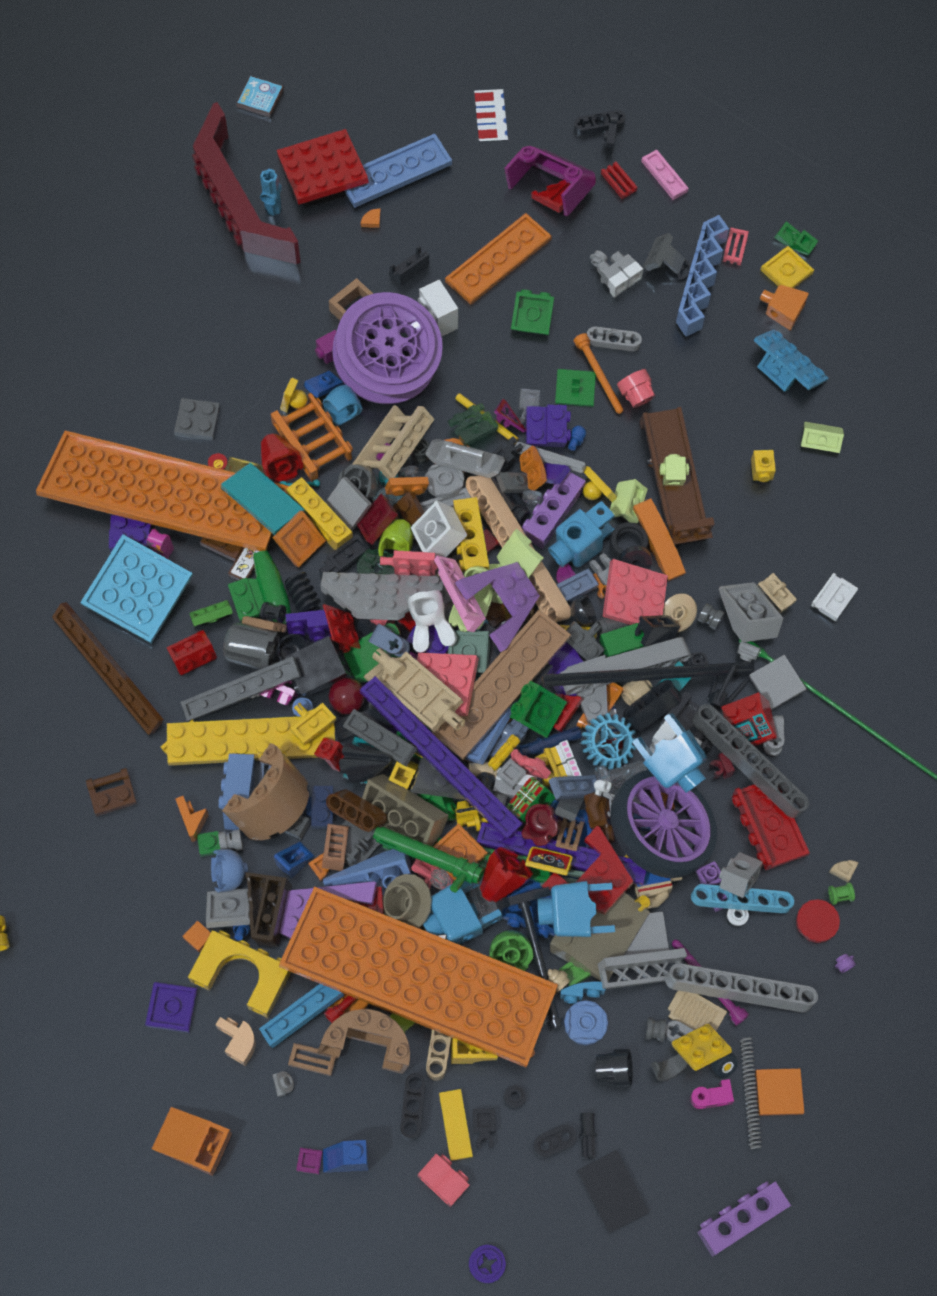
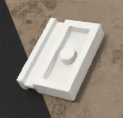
M833 573L811 606H815L820 612L836 621L856 594L858 588L843 578L840 579Z

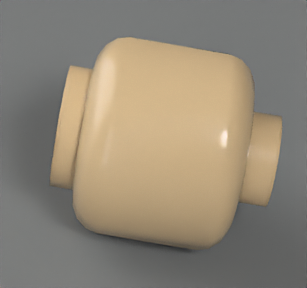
M649 680L629 681L623 686L621 696L630 706L650 691L652 684Z

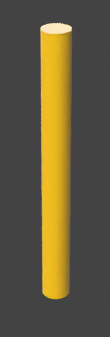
M459 393L455 399L506 439L509 440L514 436L517 440L514 445L518 442L519 438L462 394Z

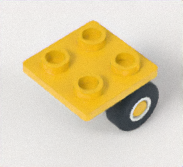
M706 1024L672 1041V1047L694 1071L712 1063L711 1067L718 1077L725 1078L733 1074L738 1067V1059L732 1053L731 1047L710 1024Z

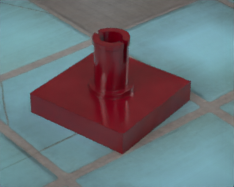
M381 493L357 526L366 541L373 544L398 514L388 498Z

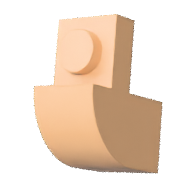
M220 1017L215 1024L217 1029L232 1037L225 1050L226 1055L246 1066L256 1047V1039L251 1027L243 1021L238 1028V1023L228 1017L224 1020Z

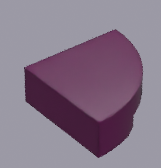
M569 563L564 567L559 566L556 574L557 584L576 575Z

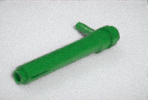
M377 827L374 832L373 839H376L377 843L452 873L456 879L450 886V890L454 893L460 889L465 881L470 884H479L483 877L484 868L480 867V864L476 862L470 863L464 857L458 858L386 827Z

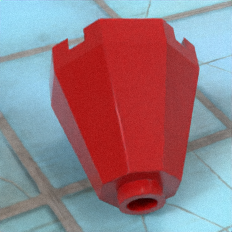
M269 434L261 441L264 475L270 480L273 479L275 483L295 478L298 474L296 471L304 467L300 452L277 434Z
M499 847L497 850H494L488 859L480 885L483 898L489 902H497L525 884L533 875L530 867L525 865L526 861L522 860L519 862L516 859L519 855L506 848Z

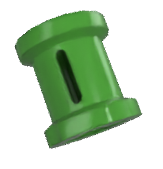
M850 882L846 883L845 886L828 887V895L832 905H836L840 901L849 900L852 902L855 900V892Z

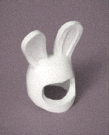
M439 590L422 591L408 597V607L416 623L413 637L414 650L423 653L429 648V626L431 625L436 627L440 641L444 646H453L456 643L457 636L452 626L445 619L442 593Z

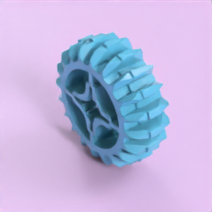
M606 713L604 717L598 715L597 720L591 719V725L585 726L588 732L582 733V736L587 739L581 741L582 745H587L583 752L590 753L587 759L591 760L594 758L593 765L596 766L600 763L601 769L607 766L609 770H612L614 766L620 768L621 763L627 764V758L634 756L630 751L636 750V747L632 745V741L636 738L631 736L636 731H629L631 724L624 725V717L618 720L617 714H614L611 718L610 713ZM607 725L615 727L620 734H614ZM600 728V740L595 743V735ZM616 738L611 744L602 745L607 739ZM623 740V748L620 754H618V743ZM602 748L606 750L607 754H610L611 758L603 756L598 751V749Z

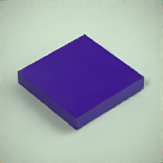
M154 982L145 1026L189 1033L198 989Z

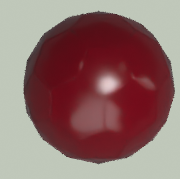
M353 678L337 680L330 688V704L337 712L342 714H351L353 709L358 711L365 702V697L360 693V689L363 686Z

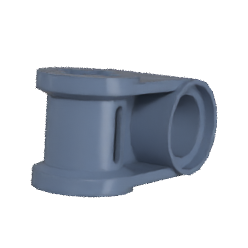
M378 623L368 640L375 646L398 657H401L405 652L409 653L410 650L408 641Z

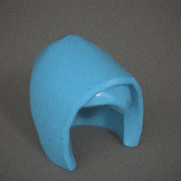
M347 384L336 387L323 400L324 410L330 414L336 426H340L353 419L363 409L357 394Z

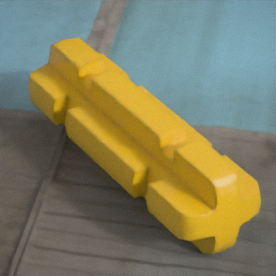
M512 734L496 752L494 757L491 758L488 766L496 771L514 750L513 748L520 743V739Z

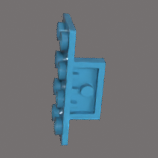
M773 329L755 337L754 342L767 352L757 367L784 392L789 390L796 379L808 390L829 379L822 369L817 368L807 356L800 353L797 347L789 343L779 331Z

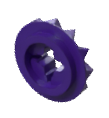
M482 1245L472 1252L469 1259V1269L476 1280L482 1283H492L497 1281L505 1271V1257L497 1247ZM483 1254L488 1260H497L491 1265L492 1274L486 1268L478 1269L483 1264Z

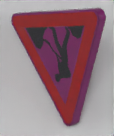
M503 398L494 411L497 415V422L500 423L504 419L503 424L505 428L511 424L524 433L526 429Z

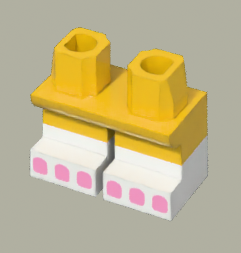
M567 740L560 742L559 745L550 749L545 748L543 754L535 757L543 760L546 763L545 767H548L551 772L547 779L541 778L543 785L546 787H551L549 780L553 777L582 776Z

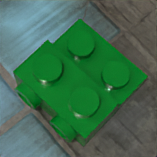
M530 290L516 292L511 330L549 336L554 297L546 292H540V295L532 294Z
M529 681L528 684L522 687V696L519 701L512 705L510 718L547 738L567 702L542 686Z

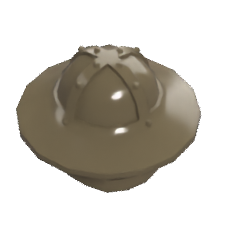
M403 874L396 877L387 886L383 895L384 915L420 928L426 922L431 912L432 898L430 889L420 877Z

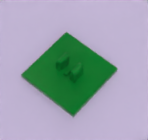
M558 369L555 404L594 407L595 372Z

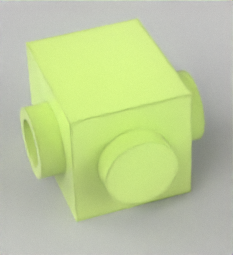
M678 454L668 455L663 463H660V475H663V485L683 486L686 481V475L689 474V464L685 462V457H680Z

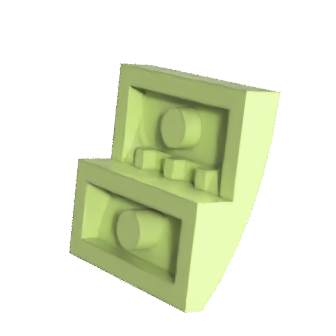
M518 529L514 530L497 555L501 566L518 562L528 579L541 563L543 557L529 546L532 541Z

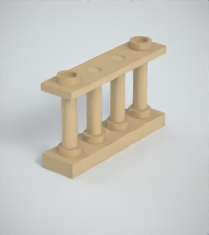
M394 405L353 464H362L371 469L378 468L387 479L394 478L430 427L434 418L423 406H418L412 416H405ZM405 423V426L403 427V429H402L401 431H399L400 428L402 427V425ZM393 438H396L391 444V446L385 445L386 443L390 444ZM378 453H385L380 461L376 459Z

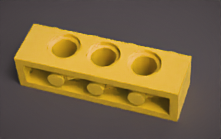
M302 477L286 489L287 495L304 508V513L334 550L353 537L352 531Z
M477 497L453 500V509L467 534L456 546L457 555L461 554L462 560H459L461 572L465 573L467 569L473 566H482L489 570Z

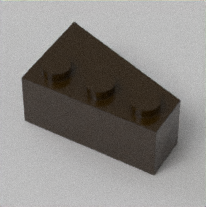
M245 872L248 885L247 896L250 906L251 938L259 945L279 947L281 938L280 928L288 891L292 889V884L285 877Z

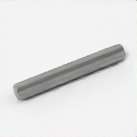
M517 442L514 447L518 446V444L521 443L524 448L518 454H522L532 445ZM536 447L543 462L567 465L570 470L578 473H583L586 469V463Z

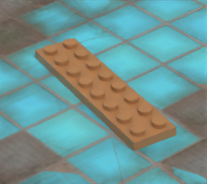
M538 610L514 637L507 649L500 653L474 683L468 716H460L465 720L464 726L462 727L458 723L461 729L456 731L445 721L435 732L432 731L431 733L446 748L464 761L521 695L522 687L538 676L571 638V634L541 610Z

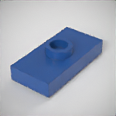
M327 371L306 380L303 387L318 398L341 386L343 382L332 372Z

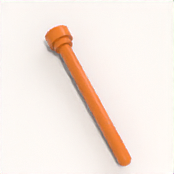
M586 333L578 335L573 342L578 349L583 350L616 413L621 414L623 408L590 349L588 335Z

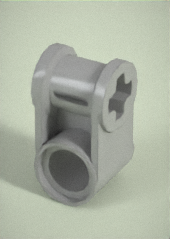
M772 715L778 738L763 743L764 752L769 756H777L782 751L785 741L783 715Z

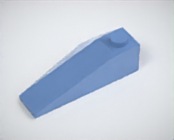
M392 849L323 879V883L327 887L376 882L377 887H382L384 895L387 886L396 877L403 874L414 875V871L411 870L412 862L410 857Z

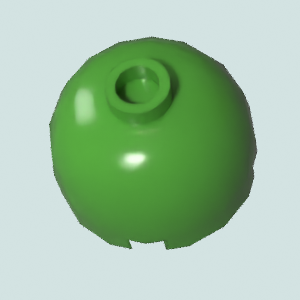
M503 931L497 934L491 942L489 954L493 959L523 971L528 968L529 963L533 959L532 945L528 938L519 931Z

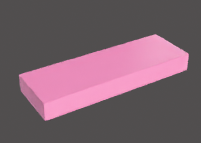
M658 150L642 157L641 162L672 200L688 192L689 188Z

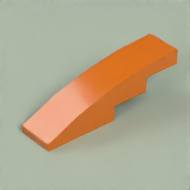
M650 498L634 505L633 511L648 536L649 549L663 574L668 575L667 581L684 575L686 571L652 499Z

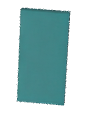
M252 463L243 467L221 484L222 490L274 535L299 511L304 512V508Z

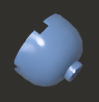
M231 849L214 850L213 853L216 854V857L211 858L212 882L217 880L218 887H214L215 891L220 893L235 890L243 882L244 875H246L245 872H248L247 863H243L242 857Z

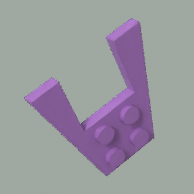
M518 562L465 577L455 582L466 600L490 583L512 615L510 619L489 634L500 652L507 649L540 596Z
M365 882L318 888L352 902L373 905L377 883ZM313 888L288 891L280 928L281 935L291 939Z

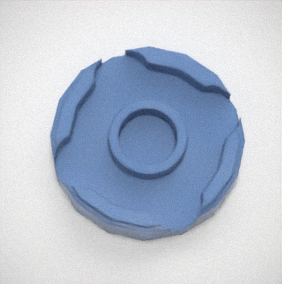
M579 1001L573 1004L566 1012L564 1020L565 1032L577 1044L585 1046L595 1044L602 1039L607 1031V1015L595 1002Z

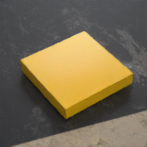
M789 246L767 261L760 269L777 286L784 285L791 288L798 286L814 272V269Z

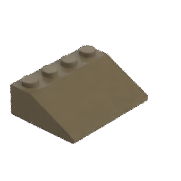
M624 893L605 915L596 912L590 922L591 926L615 925V932L591 933V937H559L555 935L550 943V952L567 962L573 963L574 966L580 967L601 981L597 964L604 958L624 956L650 912L647 909L639 912L638 908L642 905L638 902L635 903L633 898ZM606 971L608 981L613 975V971Z

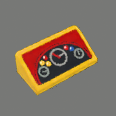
M533 846L529 851L525 865L566 876L570 872L573 857Z

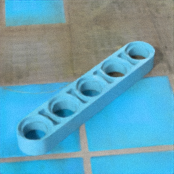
M699 884L691 893L693 903L702 907L787 913L794 905L793 896L785 891L751 888L745 895L748 900L747 903L740 902L737 895L719 888V885ZM697 891H703L707 899H700L696 894ZM717 893L725 894L727 901H721L717 897ZM758 897H765L768 900V904H761ZM779 898L787 900L788 906H782L779 903Z

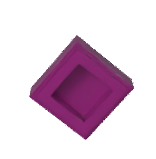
M300 1148L296 1171L319 1175L323 1151Z

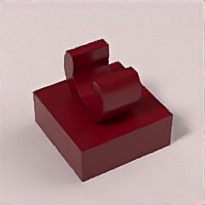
M723 753L718 755L717 760H713L709 764L710 768L713 766L719 768V771L713 774L715 778L723 775L724 779L730 778L735 771L732 762Z

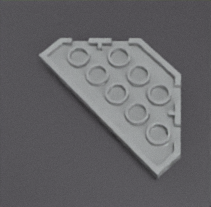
M323 572L321 591L326 595H331L334 601L342 608H348L352 611V615L357 619L400 620L405 617L404 614L410 611L408 607L409 596L418 592L439 590L443 596L444 588L440 576Z

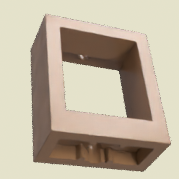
M356 278L329 300V311L341 320L346 312L344 308L360 295L365 297L373 293Z

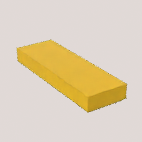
M461 1089L441 1092L439 1097L450 1161L472 1158Z

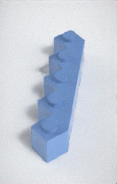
M720 215L703 222L678 310L676 323L686 337L701 330L703 327L705 316L700 310L707 308L709 305L711 294L707 288L714 285L717 275L713 266L721 262L723 250L720 244L726 242L729 232L728 226Z

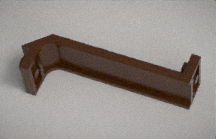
M681 407L648 414L643 413L639 423L641 429H645L665 524L673 543L679 544L713 538L711 530L715 525L713 517L706 518ZM678 454L680 457H685V462L689 464V474L686 475V481L683 486L663 485V475H660V463H663L668 455Z

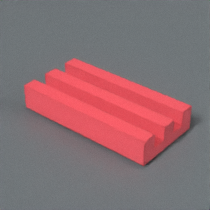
M730 228L722 262L727 260L731 264L736 262L737 265L741 266L749 231ZM733 233H736L732 256H729L728 252ZM741 234L744 235L738 258L735 255Z

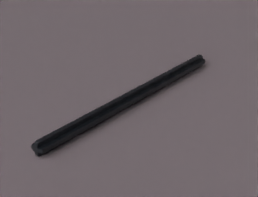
M752 662L545 674L541 677L542 686L551 687L728 675L733 665L736 666L733 675L751 674L754 672V665Z

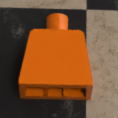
M779 285L775 293L764 290L760 300L768 303L767 316L788 330H791L806 304L809 293Z

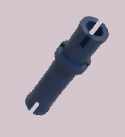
M575 726L547 738L539 737L536 738V741L520 745L519 750L521 754L527 757L537 753L543 754L545 748L550 749L565 740L569 743L582 739L581 731L578 730V726Z

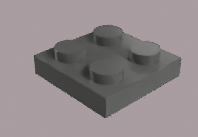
M181 398L174 429L175 436L213 441L220 403Z

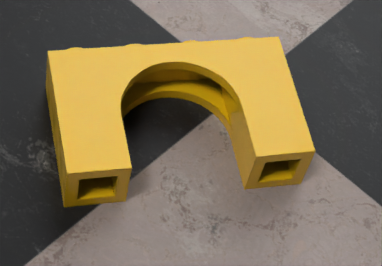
M212 930L188 976L190 982L210 991L225 964L236 959L248 960L258 968L259 980L247 1003V1007L249 1010L269 1018L291 974L290 971L279 967L282 958L277 957L275 960L269 957L270 954L258 948L256 951L249 948L250 944L243 940L236 942L230 939L231 936L226 932L219 930L217 933Z

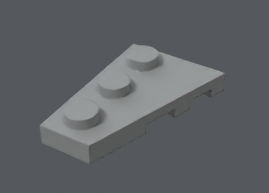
M605 655L569 666L566 669L604 659ZM606 685L576 693V696L583 698L580 706L588 724H590V720L593 718L597 720L598 715L604 717L608 713Z

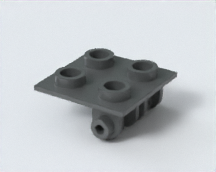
M347 820L341 825L349 827L344 862L350 867L367 860L380 845V843L376 842V839H373L375 830L366 832ZM333 834V835H332V836L343 837V835H340V834ZM330 842V843H333V844H340V845H342V843Z

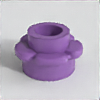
M844 954L837 958L836 969H839L841 973L852 969L856 965L853 960L854 956L849 957L847 954Z

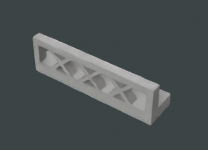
M685 948L604 958L597 964L602 988L610 989L664 982L668 973L665 970L667 964H682L681 960L687 957ZM648 966H653L659 971L656 977H651L645 973ZM632 968L639 973L635 980H631L625 975L628 969ZM606 971H613L619 976L617 981L608 983ZM678 974L673 975L676 979H681Z

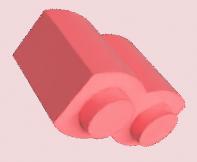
M435 1154L417 1176L451 1208L469 1187L467 1183L469 1178L460 1170L458 1172L454 1171L450 1167L452 1162L446 1156Z

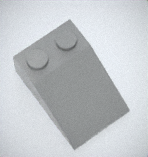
M754 582L719 587L732 629L742 642L778 637L783 617Z

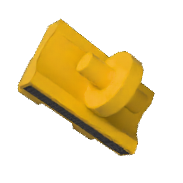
M461 801L457 803V809H455L457 824L459 823L461 826L467 825V827L475 826L476 831H480L482 822L488 823L473 806L469 807L468 802Z

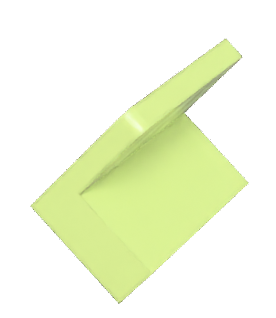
M804 422L801 446L840 453L844 437L843 428Z
M636 479L618 482L615 490L617 498L611 503V512L615 517L622 516L631 523H638L633 506L645 500L648 489Z

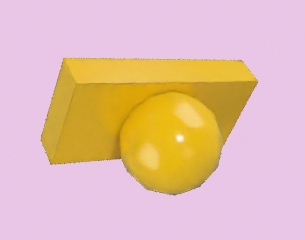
M290 379L283 395L281 411L287 413L290 405L293 408L300 409L307 404L306 393L299 389L296 390L297 379Z
M586 466L584 473L591 481L583 487L585 498L597 500L603 493L613 502L617 496L589 466Z

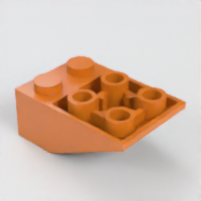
M171 1107L153 1144L152 1150L213 1176L232 1132L211 1121Z

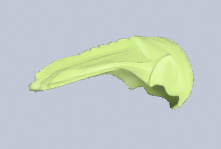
M473 566L467 569L463 575L464 577H469L489 570L482 566ZM490 583L474 595L485 617L495 592ZM453 605L449 616V623H452L454 627L458 625L460 631L467 632L455 605ZM483 621V622L481 623V625L477 628V630H479V629L482 627L484 621Z

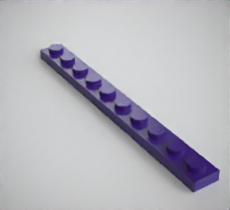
M376 676L360 689V693L417 748V751L506 840L522 826V823Z

